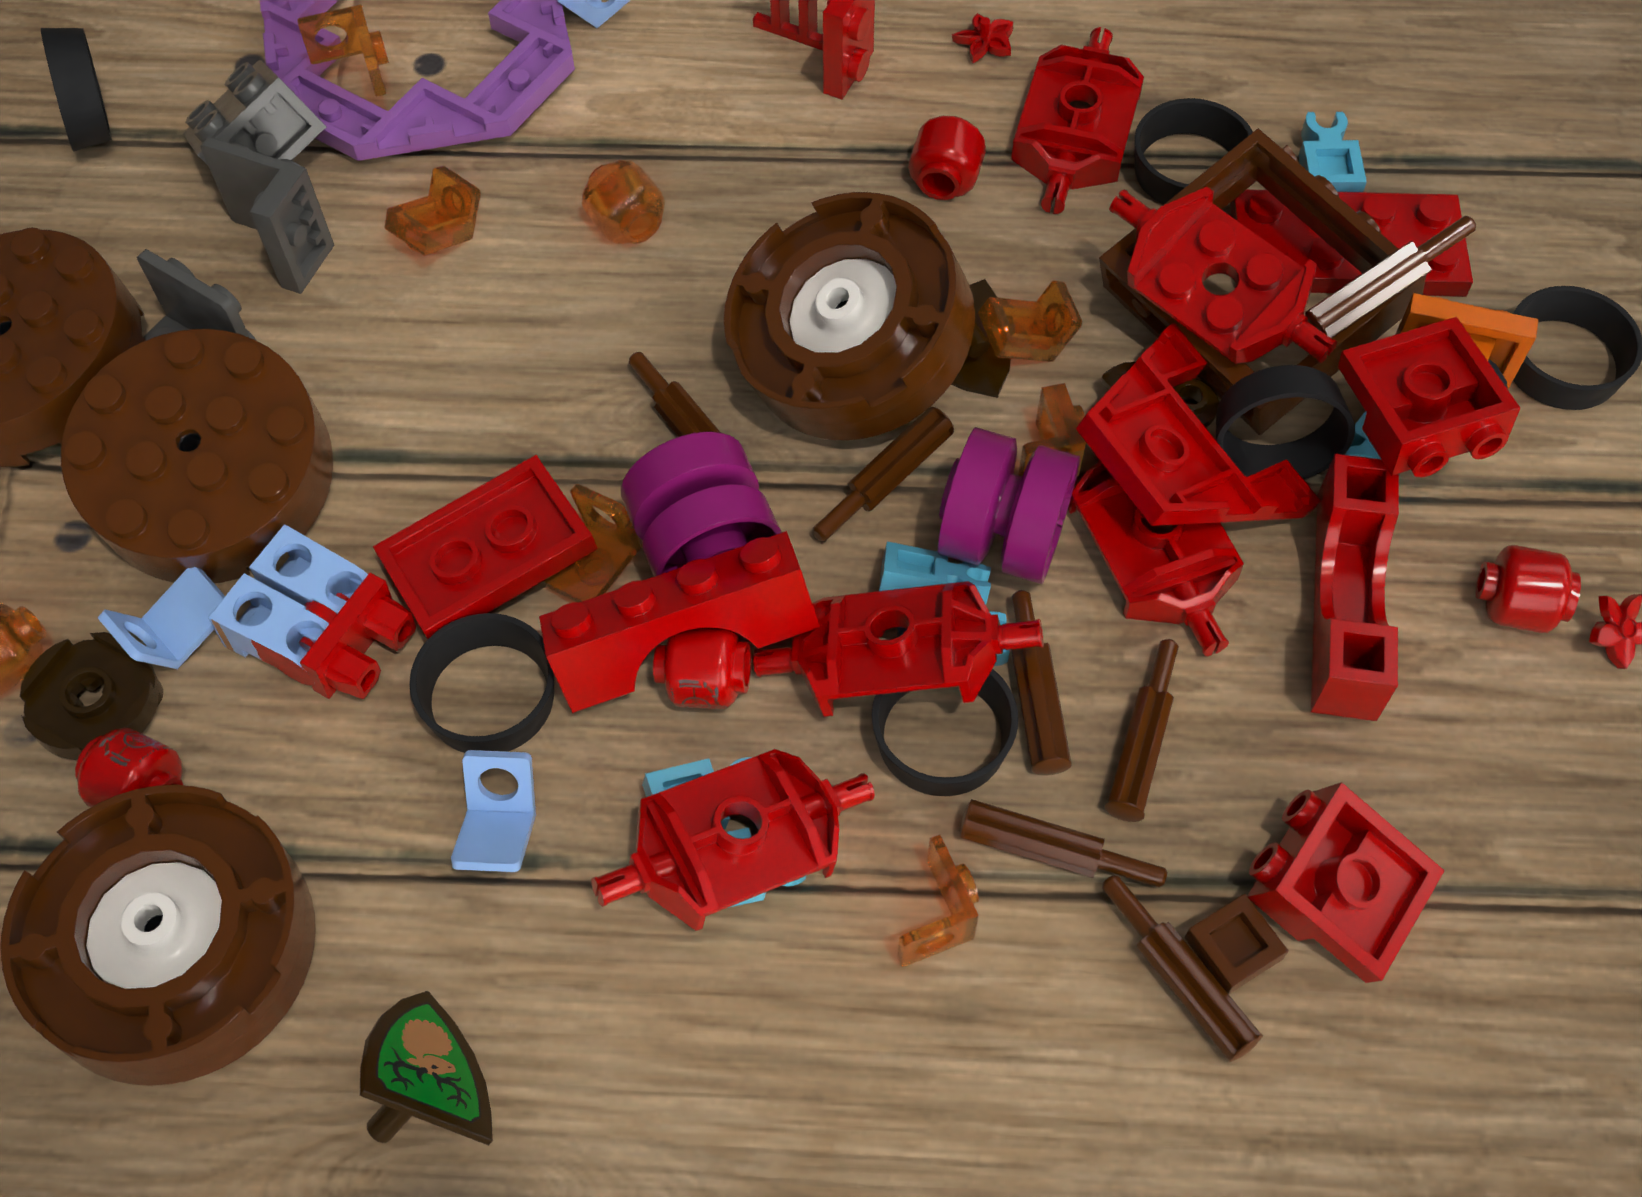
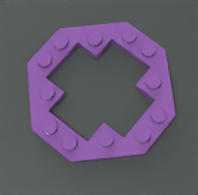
M260 0V9L265 29L263 40L266 65L325 124L326 128L315 139L357 161L511 136L575 70L561 3L557 0H500L488 12L491 29L520 43L465 99L421 78L387 111L320 77L344 53L340 36L314 23L338 0Z

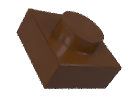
M1245 893L1190 927L1184 937L1202 963L1228 994L1282 961L1289 951Z

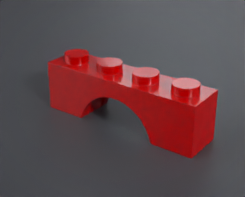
M1334 454L1317 494L1321 502L1317 505L1311 712L1377 721L1398 687V627L1389 626L1385 612V579L1391 540L1399 515V474L1392 476L1381 459Z
M787 531L770 537L751 540L744 546L706 559L690 561L672 571L642 581L629 582L619 589L582 602L565 604L553 612L539 616L546 658L572 713L634 692L636 676L645 657L658 644L678 633L696 628H721L742 635L759 649L820 627Z

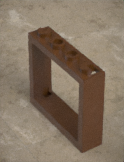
M1259 128L1165 203L1168 204L1204 187H1208L1214 191L1213 204L1223 209L1257 181L1361 273H1364L1398 250L1394 244L1381 234L1379 226L1371 216L1363 211L1355 212L1339 198L1337 190L1329 180L1320 175L1314 177L1298 163L1296 155L1288 145L1281 148ZM1133 229L1099 257L1103 287L1157 338L1169 325L1175 323L1207 362L1206 366L1197 376L1222 398L1232 385L1249 374L1254 373V371L1245 363L1234 364L1128 286L1127 271L1137 242V229ZM1426 275L1334 336L1332 339H1335L1338 343L1330 356L1327 355L1323 363H1319L1316 358L1309 354L1297 365L1315 368L1332 377L1339 371L1338 364L1343 350L1377 340L1403 318L1413 293L1423 295ZM1292 397L1266 402L1250 409L1240 417L1260 436L1305 398Z

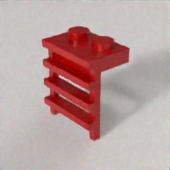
M770 0L771 17L757 12L753 18V27L822 50L823 93L843 100L854 81L860 82L864 78L869 66L870 56L874 52L875 0H827V7L823 11V34L817 33V0H798L799 26L790 23L789 0Z

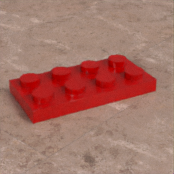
M1246 189L1230 202L1231 217L1302 267H1304V264L1309 259L1317 264L1311 293H1334L1362 274L1269 191ZM1338 192L1339 198L1355 212L1363 211L1371 216L1379 226L1381 234L1398 249L1410 241L1416 247H1419L1462 218L1458 195ZM1465 237L1428 262L1432 270L1426 275L1423 295L1467 297L1473 284Z

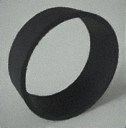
M41 28L43 46L54 91L73 152L112 140L84 29Z
M1184 98L1162 103L1145 114L1137 126L1135 132L1136 178L1142 189L1151 198L1164 205L1189 184L1172 180L1159 173L1150 165L1144 156V152L1151 144L1163 137L1174 134H1195L1210 138L1221 144L1228 151H1231L1252 134L1253 131L1239 114L1213 101Z
M1575 286L1548 287L1527 296L1513 313L1536 318L1538 322L1564 321L1581 326L1598 336L1613 355L1616 365L1615 380L1600 385H1578L1556 379L1539 369L1526 356L1513 381L1527 395L1548 406L1566 410H1582L1600 405L1612 397L1636 372L1641 364L1642 335L1638 325L1623 307L1598 292Z
M1281 365L1249 374L1237 381L1225 392L1216 412V441L1246 477L1287 459L1303 480L1327 470L1334 454L1345 455L1355 436L1354 420L1336 382L1326 373L1307 366ZM1303 397L1321 400L1334 406L1329 418L1314 432L1283 444L1260 445L1249 443L1237 438L1228 430L1232 423L1242 414L1256 406L1273 400Z
M494 613L475 614L457 619L443 626L424 643L411 668L410 695L416 711L445 744L463 753L468 750L511 751L526 743L542 728L552 709L554 673L546 658L543 637L527 623L511 616ZM504 646L523 652L540 667L547 683L545 691L534 710L515 726L496 734L466 736L448 731L436 723L432 712V693L435 683L442 671L460 655L480 647Z
M992 669L978 696L990 706L999 722L1001 747L998 756L980 770L964 776L935 777L926 775L902 763L890 751L884 741L885 723L891 709L904 695L911 691L875 695L872 705V725L881 756L888 769L897 779L908 787L924 794L955 796L982 786L1000 768L1016 738L1018 729L1016 701L1007 683Z

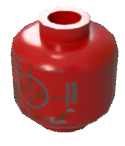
M696 628L678 633L668 638L667 645L658 644L656 646L653 658L655 683L665 684L667 695L675 706L709 709L728 708L735 702L738 693L746 694L748 692L751 677L749 641H740L738 633L721 628Z
M130 728L115 729L91 740L82 750L75 767L78 794L90 808L116 795L136 789L162 785H183L181 780L182 763L177 752L173 748Z

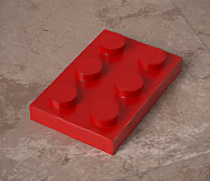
M537 455L532 456L373 546L427 639L443 626L469 615L484 614L494 610L598 549L591 532Z

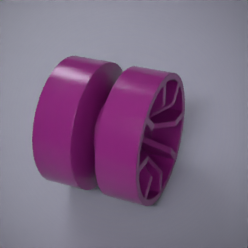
M975 427L968 437L960 459L957 458L955 460L944 489L939 513L942 523L938 540V554L979 566L988 555L996 534L1005 537L1001 553L1002 573L1043 584L1066 518L1078 473L1080 456L1039 445L1031 455L1023 476L1015 475L1014 470L1017 459L1016 438Z
M699 432L688 434L655 447L642 456L629 469L621 485L623 503L636 534L643 540L642 548L653 576L680 568L696 559H706L744 546L751 540L782 533L765 495L759 491L758 479L741 443L734 437L724 433Z

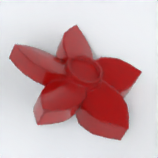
M977 13L972 18L973 30H963L952 34V42L971 45L970 59L972 63L981 59L987 51L998 57L1011 56V46L1008 38L1014 29L1013 21L997 19L993 20L990 24L988 17H983Z
M1642 594L1628 596L1622 601L1620 606L1612 597L1599 596V608L1604 621H1598L1591 629L1589 643L1605 647L1607 657L1618 669H1627L1635 656V644H1642V622L1635 621L1641 607Z

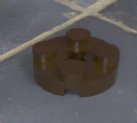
M90 633L94 638L93 640H83L74 645L69 639L53 645L35 660L21 683L20 698L25 702V717L22 716L25 727L46 750L59 757L77 760L82 750L91 740L115 729L130 728L142 733L151 722L157 706L163 698L164 690L156 677L152 664L132 659L110 633ZM100 684L105 685L101 692L103 695L97 702L90 706L82 707L81 701L77 698L79 692L84 688L94 691Z

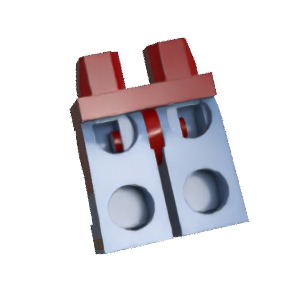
M285 524L249 566L254 578L244 573L208 616L224 647L245 658L250 654L278 668L292 679L312 686L315 692L328 699L332 697L336 690L364 699L377 683L381 672L378 662L364 653L374 640L397 651L404 647L416 630L412 613L392 599L386 580L371 572L367 574L355 564ZM288 552L290 557L277 572L276 564L279 558ZM249 600L251 605L237 621L238 609Z

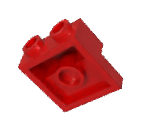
M1457 316L1343 350L1340 356L1338 369L1367 412L1362 429L1392 476L1411 470L1415 477H1427L1442 469L1451 457L1469 452L1474 459H1485L1500 451L1507 443L1520 411V406Z
M1342 782L1313 792L1305 790L1289 803L1282 815V821L1290 828L1280 844L1277 842L1269 844L1251 863L1249 874L1257 881L1247 897L1297 941L1315 939L1365 983L1382 981L1445 870Z

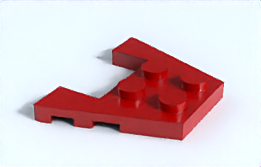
M1175 323L1169 325L1161 333L1158 339L1143 352L1134 365L1117 380L1076 427L1078 433L1151 526L1298 519L1308 516L1321 502L1287 459L1248 477L1244 476L1173 388L1196 378L1207 364Z

